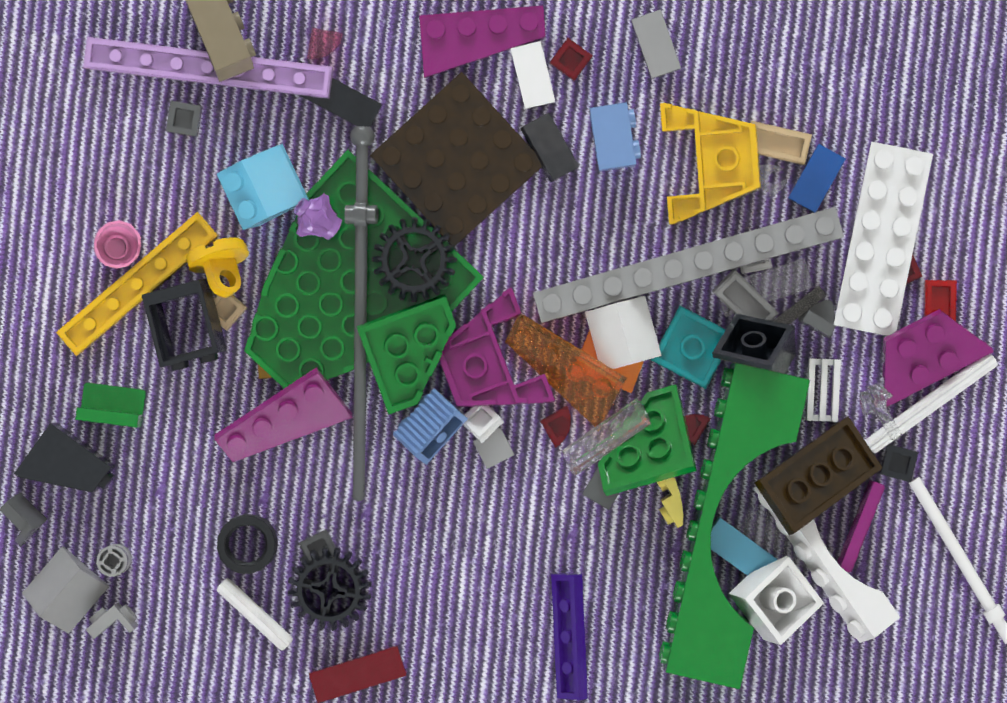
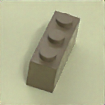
M185 0L219 82L254 69L251 57L256 56L250 39L243 40L240 31L245 29L241 17L238 11L232 13L229 7L233 0Z

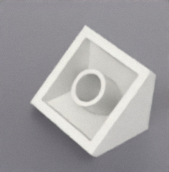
M645 296L585 312L601 372L662 356Z

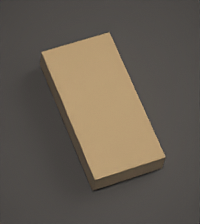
M756 121L750 122L757 125L759 155L805 165L812 134Z

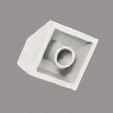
M789 556L780 558L751 572L729 593L730 597L762 639L778 645H782L824 604Z

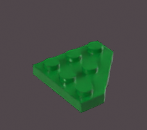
M445 294L356 326L388 414L419 403L423 390L443 354L442 351L449 337H451L456 327Z
M676 384L647 392L640 401L641 406L632 419L629 418L616 436L615 439L617 441L608 455L604 454L599 461L598 467L603 491L606 496L697 471L681 396Z

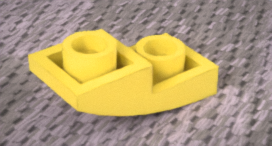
M675 478L657 482L662 492L667 489L670 492L669 495L660 500L663 507L659 511L668 525L674 522L677 528L683 526V506Z

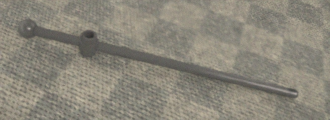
M355 126L350 134L351 142L356 146V202L354 205L345 206V223L354 224L353 498L358 502L362 501L365 497L366 352L356 326L367 322L369 224H378L379 219L378 206L369 205L368 146L373 143L375 137L373 129L369 126Z

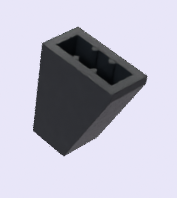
M54 422L49 424L14 474L19 478L96 492L100 488L105 490L115 477L111 472L116 465Z

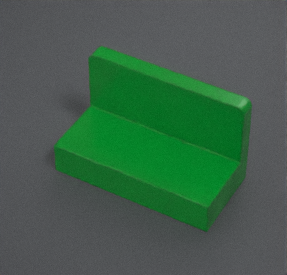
M87 382L83 388L81 407L76 409L75 420L136 428L142 427L146 391L143 389Z

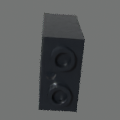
M198 279L142 294L160 367L171 366V370L176 371L190 367L189 361L199 358L201 364L218 360L217 353L227 351L213 293L207 279ZM199 295L212 346L175 356L162 304Z

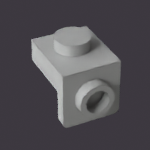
M118 602L108 611L102 607L89 618L92 625L86 631L95 639L115 621L119 620L130 633L138 627V624L135 622L137 616L129 606L125 604L122 607Z

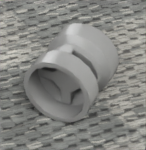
M112 544L99 552L96 564L102 574L108 577H115L130 568L132 555L126 546Z

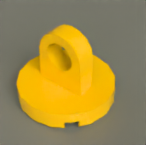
M240 238L217 239L213 241L214 246L206 248L205 244L199 245L186 256L189 271L205 273L210 289L219 297H230L240 289L241 277L237 264L249 256L247 245ZM220 275L228 279L230 287L225 286L221 282Z

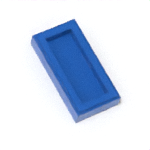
M818 144L787 199L815 213L846 158Z

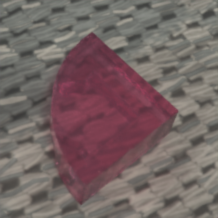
M312 28L307 59L319 60L330 55L339 47L344 34Z

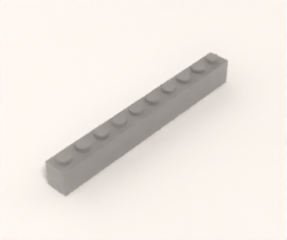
M832 207L533 293L542 324L843 238L844 234L836 207Z

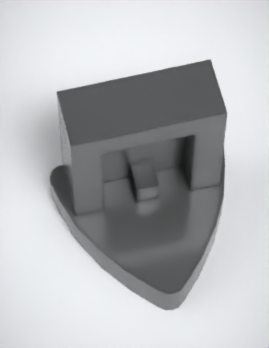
M830 299L810 306L798 317L799 322L827 338L832 336L836 327L834 325V306Z
M21 493L6 501L0 508V511L21 531L15 539V542L20 547L47 520Z

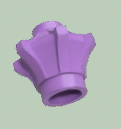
M325 193L310 200L302 198L293 212L298 216V230L296 234L301 237L315 235L330 240L337 233L342 223V219L337 217V214L331 208L329 196Z

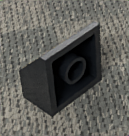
M735 313L712 352L713 358L785 374L796 355L795 326Z

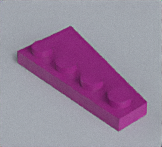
M316 367L216 433L214 438L230 460L236 462L353 417L352 412Z

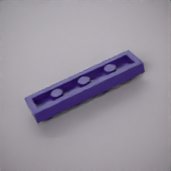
M551 574L557 698L570 700L588 699L582 574Z

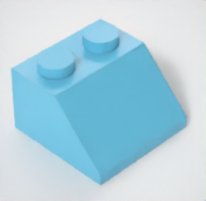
M283 144L241 160L217 173L218 179L243 230L258 227L295 208L302 198L309 200Z

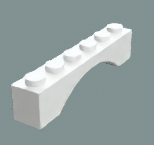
M754 488L761 505L769 510L776 520V526L779 531L787 536L794 547L796 556L804 561L811 571L814 582L822 587L829 598L831 607L841 615L847 624L849 633L859 643L874 639L900 618L883 591L868 587L854 579L840 567L823 543L814 519L796 533L788 535L758 488Z

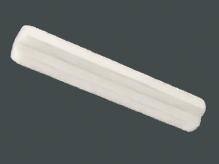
M226 578L217 587V592L278 649L284 650L292 642V636L232 580Z

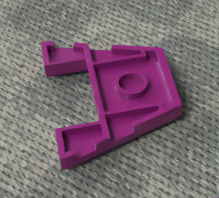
M512 287L504 291L494 302L488 304L467 324L465 323L449 337L442 351L440 363L457 407L555 402L545 374L514 385L494 334L493 326L522 315Z

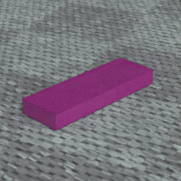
M872 480L868 482L837 560L840 567L849 573L853 570L885 489V485Z

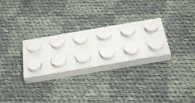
M871 142L835 314V326L884 336L897 331L933 158L932 153Z

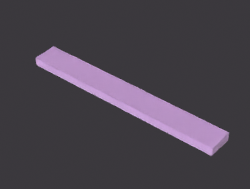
M87 37L83 68L90 70L327 99L330 98L333 67L251 57L254 69L219 82L207 51Z

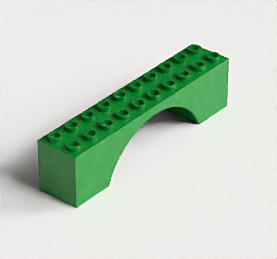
M731 363L730 368H724L721 386L725 387L723 399L717 398L714 416L718 417L716 429H710L707 447L712 448L709 460H703L700 477L705 479L703 489L696 490L693 507L698 510L696 520L689 521L686 538L691 541L689 551L683 550L679 568L684 573L682 581L676 580L672 599L677 604L675 612L669 611L665 629L670 633L668 642L662 641L659 653L660 663L663 664L666 673L736 689L741 687L754 627L730 605L717 581L711 557L713 519L723 493L734 477L748 463L770 449L796 442L810 383L809 379L738 363Z

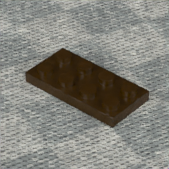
M847 416L758 479L754 484L788 535H792L883 467L849 416Z

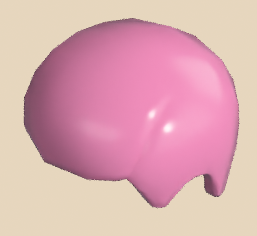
M120 220L108 222L96 233L94 252L99 261L105 266L115 269L127 267L140 254L141 236L130 223Z

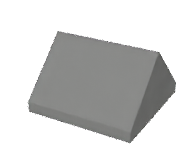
M62 546L22 594L39 617L69 634L110 586Z

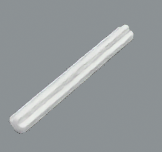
M989 354L966 366L866 438L865 442L873 453L879 452L997 367L996 359L992 354Z

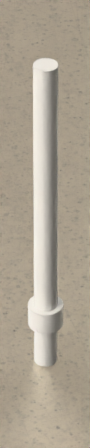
M920 477L913 479L909 482V485L984 608L983 614L988 623H993L1003 642L1007 644V622L1004 619L1006 614L1000 604H995Z

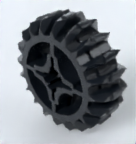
M417 217L412 218V227H407L405 219H401V230L397 231L393 224L388 226L389 230L393 233L390 238L384 233L380 234L379 237L386 242L384 247L379 244L374 245L375 250L382 252V257H372V262H382V267L374 269V274L380 275L385 273L386 277L382 278L379 284L384 286L391 282L392 286L388 289L390 295L394 294L397 288L401 289L399 294L400 300H404L407 292H411V301L417 302V293L422 292L424 300L427 301L430 299L427 290L432 288L436 295L441 293L440 289L436 286L439 281L446 287L450 284L443 276L445 273L449 275L455 274V270L447 268V263H457L456 257H447V253L454 251L455 246H444L443 243L448 241L450 236L447 233L440 238L437 236L441 230L440 225H436L431 232L428 230L430 226V220L428 219L424 220L422 228L418 227ZM421 234L433 241L424 247L413 248L404 236ZM397 243L403 252V259L396 268L390 270V251L393 245ZM405 246L411 252L414 251L415 254L417 252L422 254L428 250L419 260L424 273L419 268H415L414 265L412 268L406 266L401 270L410 260ZM439 249L441 256L440 267L437 274L432 277L426 267V261L434 251ZM409 271H415L424 280L425 284L409 286L399 282L397 278Z
M323 546L321 557L315 549L311 550L310 556L312 561L310 562L306 556H302L300 562L305 568L294 565L292 571L299 577H289L288 579L289 584L297 586V588L289 589L287 592L288 596H298V599L291 602V607L296 608L300 605L303 607L297 616L302 618L308 613L310 618L307 621V625L309 626L314 623L315 619L320 620V630H324L326 621H330L332 631L337 629V620H340L343 627H348V615L355 621L360 617L355 608L360 611H366L367 605L360 601V599L370 600L371 593L362 591V589L369 588L372 585V582L369 580H361V578L368 575V569L357 571L356 568L361 565L362 560L358 558L353 564L350 563L351 551H348L344 558L339 557L340 547H336L333 555H329L328 546ZM330 564L326 577L321 579L314 578L313 580L306 578L307 574L315 567ZM339 566L350 574L355 588H350L349 585L340 581L338 577ZM333 574V588L338 589V592L333 591L327 603L328 594H326L327 591L321 584L326 586ZM305 588L320 596V610L308 600ZM354 598L343 610L330 612L332 602L335 599Z

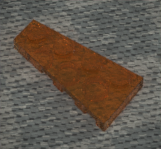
M521 313L517 317L505 342L539 375L545 374L548 383L599 430L627 378Z

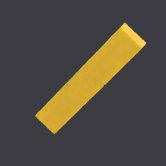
M196 212L56 333L76 356L80 355L143 301L142 294L155 291L187 263L186 256L192 249L199 245H209L219 235L203 216Z

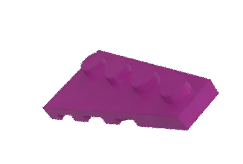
M543 5L419 15L424 78L546 38Z

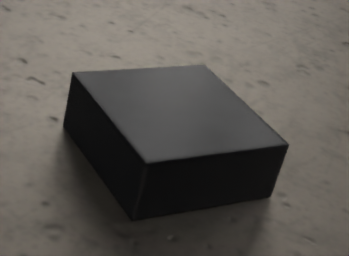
M888 444L881 464L883 468L879 474L911 482L919 452Z

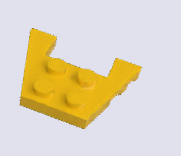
M660 103L663 132L695 129L699 194L667 196L670 225L680 223L761 188L756 124L672 104Z

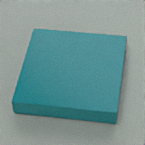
M679 305L659 343L662 356L652 358L651 361L706 389L721 362L720 359L713 358L712 352L726 329Z

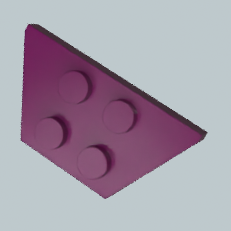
M938 309L883 338L885 358L882 373L884 378L882 401L888 407L994 351L988 343L979 339L964 326L958 324L950 316Z

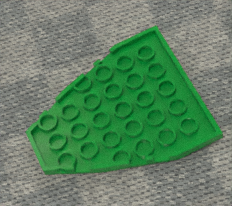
M349 150L306 193L309 200L317 198L323 193L329 196L331 208L337 214L336 216L342 219L339 230L330 240L315 235L301 237L296 234L298 230V216H296L264 283L250 336L244 351L283 388H286L316 367L326 380L354 370L355 226L354 224L345 223V206L354 205L356 202V156ZM369 169L368 203L369 205L378 206L379 219L378 224H369L367 322L425 301L422 292L417 293V302L411 301V292H407L406 298L400 300L399 294L401 289L397 288L394 294L390 295L388 289L392 286V283L388 282L384 286L379 284V281L386 277L385 273L380 275L374 274V269L382 267V262H372V257H382V252L375 250L374 245L379 244L384 247L386 244L379 237L380 234L384 233L390 238L393 233L389 230L388 226L393 224L397 231L401 230V219H405L407 227H412V218L417 217L418 227L421 228L424 220ZM421 234L404 236L413 248L424 247L433 241ZM447 242L443 243L445 247L449 246ZM397 243L393 245L390 251V270L396 268L403 259V252ZM405 246L410 260L401 270L406 266L412 268L414 265L415 268H419L424 273L419 260L428 250L422 254L420 252L415 254L414 251L411 252ZM439 249L434 251L426 261V267L432 277L437 274L440 267L441 256ZM456 250L447 253V257L457 258V263H447V268L455 270V274L449 275L445 273L443 276L450 284L446 287L439 281L436 284L441 291L439 295H436L432 288L427 290L430 299L445 294L451 312L484 278ZM409 271L397 278L399 282L409 286L425 284L424 280L415 271ZM366 354V364H367V363H369V360H368V357H367V354Z

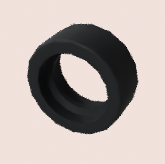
M243 514L232 518L222 527L217 539V550L220 559L227 568L237 573L252 574L261 571L273 560L277 552L278 539L275 529L266 519L258 515ZM245 525L259 529L266 541L262 556L252 562H242L236 559L229 547L232 533L237 528Z

